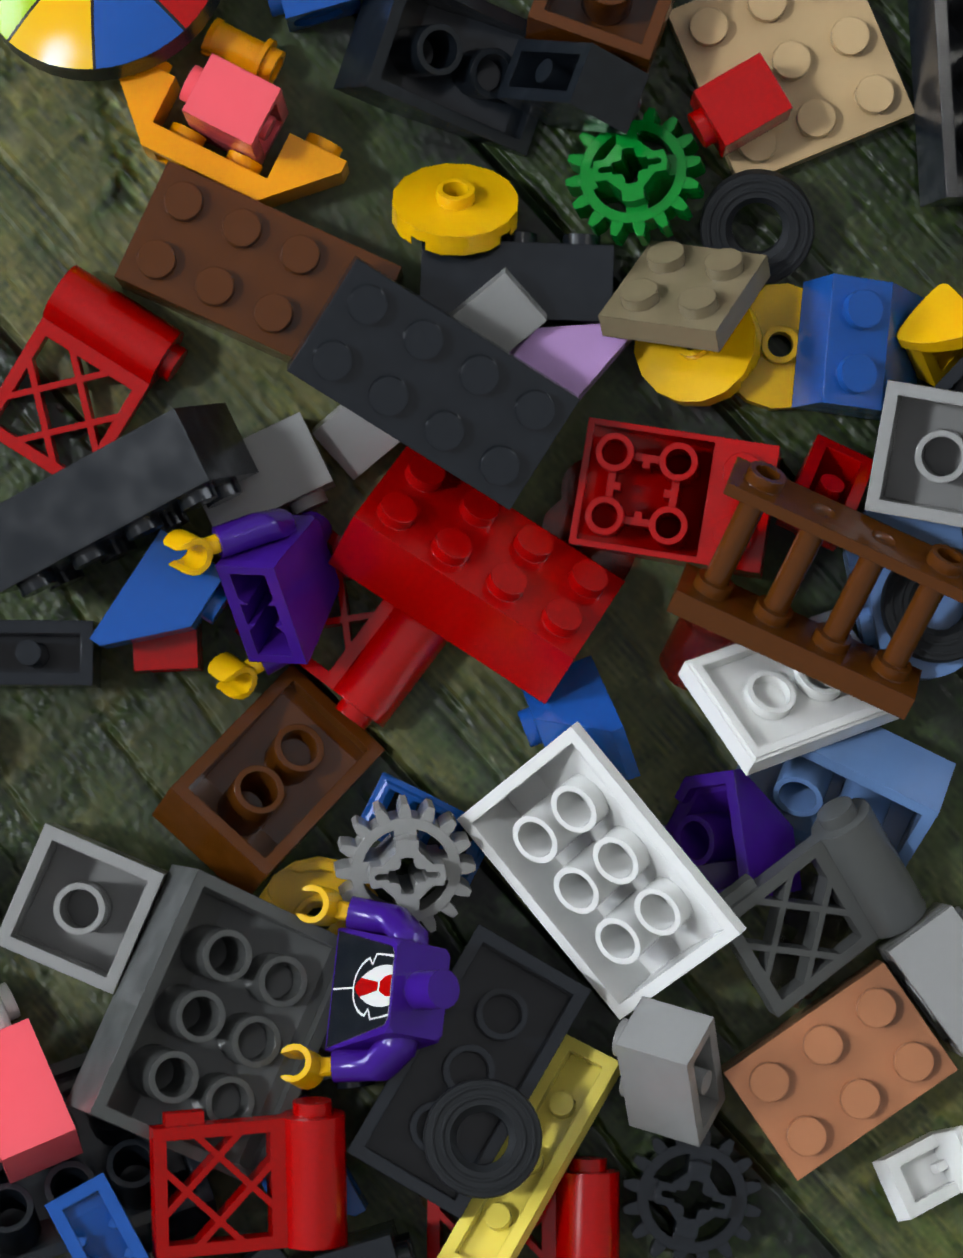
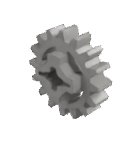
M399 795L396 802V810L388 812L379 800L372 802L375 818L368 822L364 818L354 815L351 818V822L357 834L356 837L339 836L338 838L339 851L349 857L333 862L335 876L346 880L338 887L339 893L343 901L350 902L352 896L400 905L406 908L419 922L422 921L430 933L436 931L434 915L441 911L445 915L454 918L458 912L452 897L454 895L470 897L472 892L469 882L461 876L476 871V864L472 855L462 853L471 846L466 831L452 833L457 822L454 814L450 811L441 814L435 819V807L431 799L425 798L419 805L418 810H411L406 796ZM417 830L433 836L444 849H439L437 844L426 845L417 837ZM390 832L377 847H371L380 837ZM412 858L413 863L409 864L408 874H396L395 870L400 869L401 859ZM365 884H370L371 889L383 888L392 896V902L377 897ZM433 886H437L434 891L422 898Z

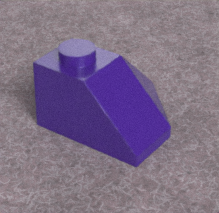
M742 769L686 776L674 796L679 803L667 825H664L665 829L718 894L745 873L754 880L796 847L793 826L752 779L745 775ZM800 871L794 875L790 892L802 890Z

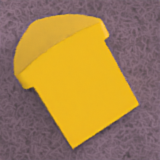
M945 283L935 287L918 304L896 333L898 342L906 350L917 378L934 387L963 357V298L951 286Z

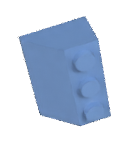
M879 726L748 776L793 826L796 846L812 835L811 828L817 819V813L828 801L841 796H848L851 799H865L871 806L906 867L940 813L956 763Z

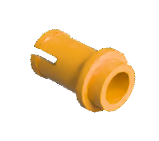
M219 17L209 27L201 45L202 55L210 57L213 53L272 84L276 80L286 57V52L277 48L276 40L269 38L264 42L226 23L225 20Z

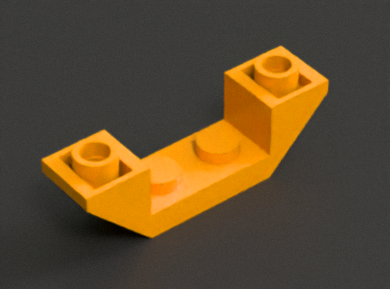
M165 61L144 72L119 79L140 143L146 155L164 165L169 160L272 208L344 184L350 173L347 161L340 158L343 149L337 144L311 132L308 133L305 140L289 133L268 177L265 178L260 175L263 166L242 153L229 150L226 157H223L204 148L203 146L207 139L185 125L172 122L169 130L162 127L181 91L176 77L169 74L173 67L169 62Z

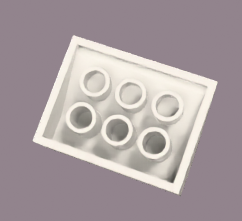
M578 721L457 819L619 1020L635 1010L642 996L652 998L747 929Z

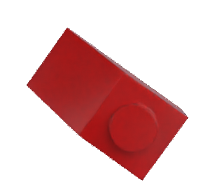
M818 434L793 482L857 511L871 475L873 459ZM779 519L776 520V525L797 535L799 528ZM825 540L821 544V546L831 551L838 547Z

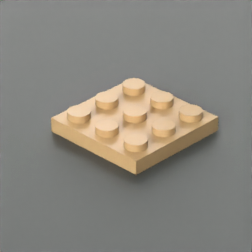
M693 0L672 9L668 24L696 89L760 52L793 107L787 121L725 156L732 175L750 169H766L780 173L914 116V108L868 0Z

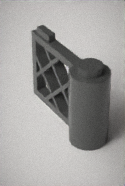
M841 796L828 801L817 813V819L811 828V836L754 880L745 873L719 893L738 918L755 905L770 906L763 940L744 938L743 934H740L729 942L728 945L768 1011L778 1018L879 938H891L904 933L912 928L926 911V902L874 811L865 799H851L848 796ZM812 862L819 874L813 901L789 898L794 875ZM830 895L836 904L829 903ZM786 908L810 911L802 945L779 942ZM826 914L844 916L852 930L850 935L832 949L818 947ZM752 950L760 951L758 959ZM776 953L800 956L795 978L776 991L770 981Z

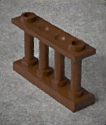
M737 457L723 494L738 500V506L708 567L700 569L686 563L666 611L905 720L915 701L922 670L912 666L909 660L943 596L945 595L963 603V554L948 545H930L788 480L780 469L762 461L749 462ZM764 512L799 528V531L767 595L759 596L735 585L731 578ZM823 540L860 557L827 622L818 623L794 612L790 606ZM883 568H886L919 583V586L887 648L877 650L853 639L850 632Z

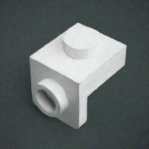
M963 1126L930 1131L872 1162L898 1222L912 1220L950 1198L963 1193Z

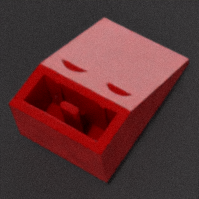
M589 417L568 544L685 567L686 563H689L700 569L707 568L739 503L738 500L723 494L737 457L749 462H766L779 469L782 455L781 448L771 444ZM763 512L733 575L762 579L771 515Z

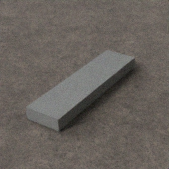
M506 267L449 314L508 352L547 321L546 312ZM341 404L312 429V435L353 480L400 442Z

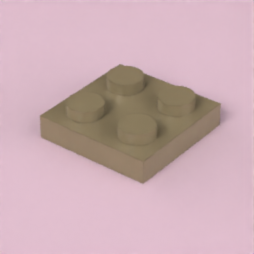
M652 240L599 313L598 317L602 335L720 352L770 278L768 257L764 254L740 252L732 248L716 249L685 245L676 241L661 242Z

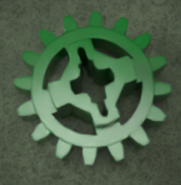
M649 107L642 120L634 119L631 122L627 135L601 132L597 137L585 132L579 135V139L586 152L584 155L570 154L567 161L572 170L579 175L566 179L565 183L570 194L578 197L572 203L580 219L590 217L588 225L595 235L600 236L610 228V235L616 245L623 246L629 233H635L641 245L648 246L651 230L659 228L661 233L669 238L674 235L669 222L675 216L686 221L692 219L693 215L685 202L687 198H703L704 191L700 183L693 178L705 174L706 167L700 156H693L699 150V147L691 133L682 135L683 128L676 117L672 116L661 126V119L656 109ZM645 141L659 144L671 154L667 155L664 149L653 151L645 145ZM638 171V181L631 183L634 179V172ZM605 198L608 204L620 202L626 207V212L614 210L606 206L600 199Z

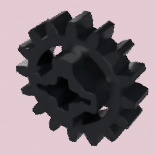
M710 1129L700 1147L677 1140L666 1145L655 1134L651 1137V1142L656 1153L649 1158L644 1154L635 1152L632 1157L637 1167L642 1170L639 1177H623V1186L630 1191L636 1192V1198L622 1203L624 1214H640L641 1219L631 1228L634 1238L637 1239L651 1234L653 1239L650 1243L649 1253L655 1258L666 1247L672 1249V1258H686L687 1253L695 1254L696 1258H709V1251L716 1248L725 1258L732 1257L733 1254L728 1240L735 1235L739 1239L749 1241L752 1236L742 1223L744 1216L760 1217L761 1215L760 1207L747 1201V1195L762 1189L761 1182L753 1178L744 1179L742 1175L753 1162L748 1155L739 1156L732 1160L730 1154L735 1142L729 1136L722 1139L717 1146L712 1145ZM688 1154L686 1155L684 1166L669 1176L655 1175L669 1160ZM712 1159L720 1163L729 1173L733 1182L734 1193L728 1192L727 1189L718 1188L710 1178ZM691 1181H699L702 1193L711 1197L712 1201L707 1200L706 1203L696 1202L692 1212H685L681 1199L673 1196L671 1192L676 1193L677 1190H688ZM648 1200L667 1206L673 1216L671 1234L655 1221L650 1212ZM715 1217L727 1219L715 1232L697 1238L699 1227Z

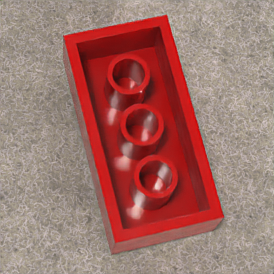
M408 446L405 447L355 513L328 562L334 568L544 704H546L625 582L515 509L511 508L509 510Z

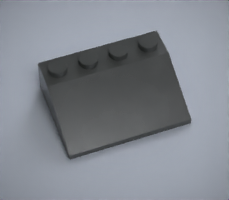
M172 864L65 1104L148 1141L149 1125L163 1124L162 1112L202 1109L204 1110L205 1121L275 1115L285 1110L293 1109L292 1101L299 1098L302 1089L286 1082L280 1076L299 1074L305 1066V1059H290L282 1055L281 1050L285 1046L295 1043L301 1044L317 1054L319 1052L328 1027L338 935L317 925L305 923L296 915L200 869ZM266 1133L242 1135L225 1154V1157L247 1177L266 1157ZM223 1137L205 1139L215 1147ZM195 1139L166 1141L167 1149L199 1163L209 1154ZM220 1162L213 1168L238 1179Z

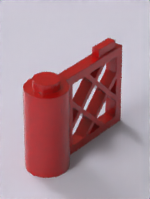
M74 265L53 291L46 304L41 321L0 387V418L11 400L34 395L42 431L18 436L0 424V442L53 475L67 467L60 462L54 438L55 435L87 428L92 452L122 437L153 384L160 377L169 382L181 367L188 353V349L180 345L184 332L78 265ZM48 338L69 351L75 377L42 385L36 358ZM81 359L100 371L84 374ZM28 373L31 387L18 390ZM111 377L131 390L118 413L95 418L87 382ZM77 384L85 421L52 429L44 392ZM111 423L100 441L97 426ZM44 438L47 453L29 442Z
M334 531L327 542L332 546L333 553L342 538ZM335 568L339 579L338 597L341 616L327 618L324 628L342 626L345 650L329 671L312 658H310L308 664L299 665L342 697L335 706L338 711L364 730L368 728L372 721L383 728L448 641L384 599L375 611L350 615L346 580L352 579ZM366 622L353 639L351 624ZM237 628L234 632H236L238 635H240V634H239V631H238V628Z
M320 1096L294 1099L292 1101L293 1109L285 1110L275 1115L204 1121V1110L202 1109L162 1112L163 1124L149 1125L152 1256L154 1258H189L282 1248L300 1251H324L345 1246L348 1243L345 1112L338 1108H332V1099ZM266 1133V1157L247 1177L225 1157V1154L242 1135ZM223 1137L215 1147L205 1139ZM195 1139L209 1154L190 1176L182 1182L167 1169L166 1141ZM220 1162L243 1183L220 1209L215 1212L193 1190ZM266 1175L267 1194L257 1186ZM168 1180L178 1188L169 1199ZM253 1191L268 1205V1232L240 1234L226 1220ZM187 1197L211 1217L193 1239L169 1241V1217ZM220 1227L230 1234L228 1236L212 1237Z
M574 1156L534 1227L535 1229L542 1222V1245L531 1234L525 1244L539 1258H620V1171L607 1168L606 1157ZM427 1200V1258H437L444 1246L443 1223L452 1232L457 1222L446 1210Z

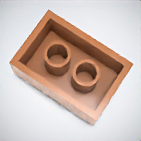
M874 959L721 1065L723 1075L797 1181L958 1070L888 967L878 959Z

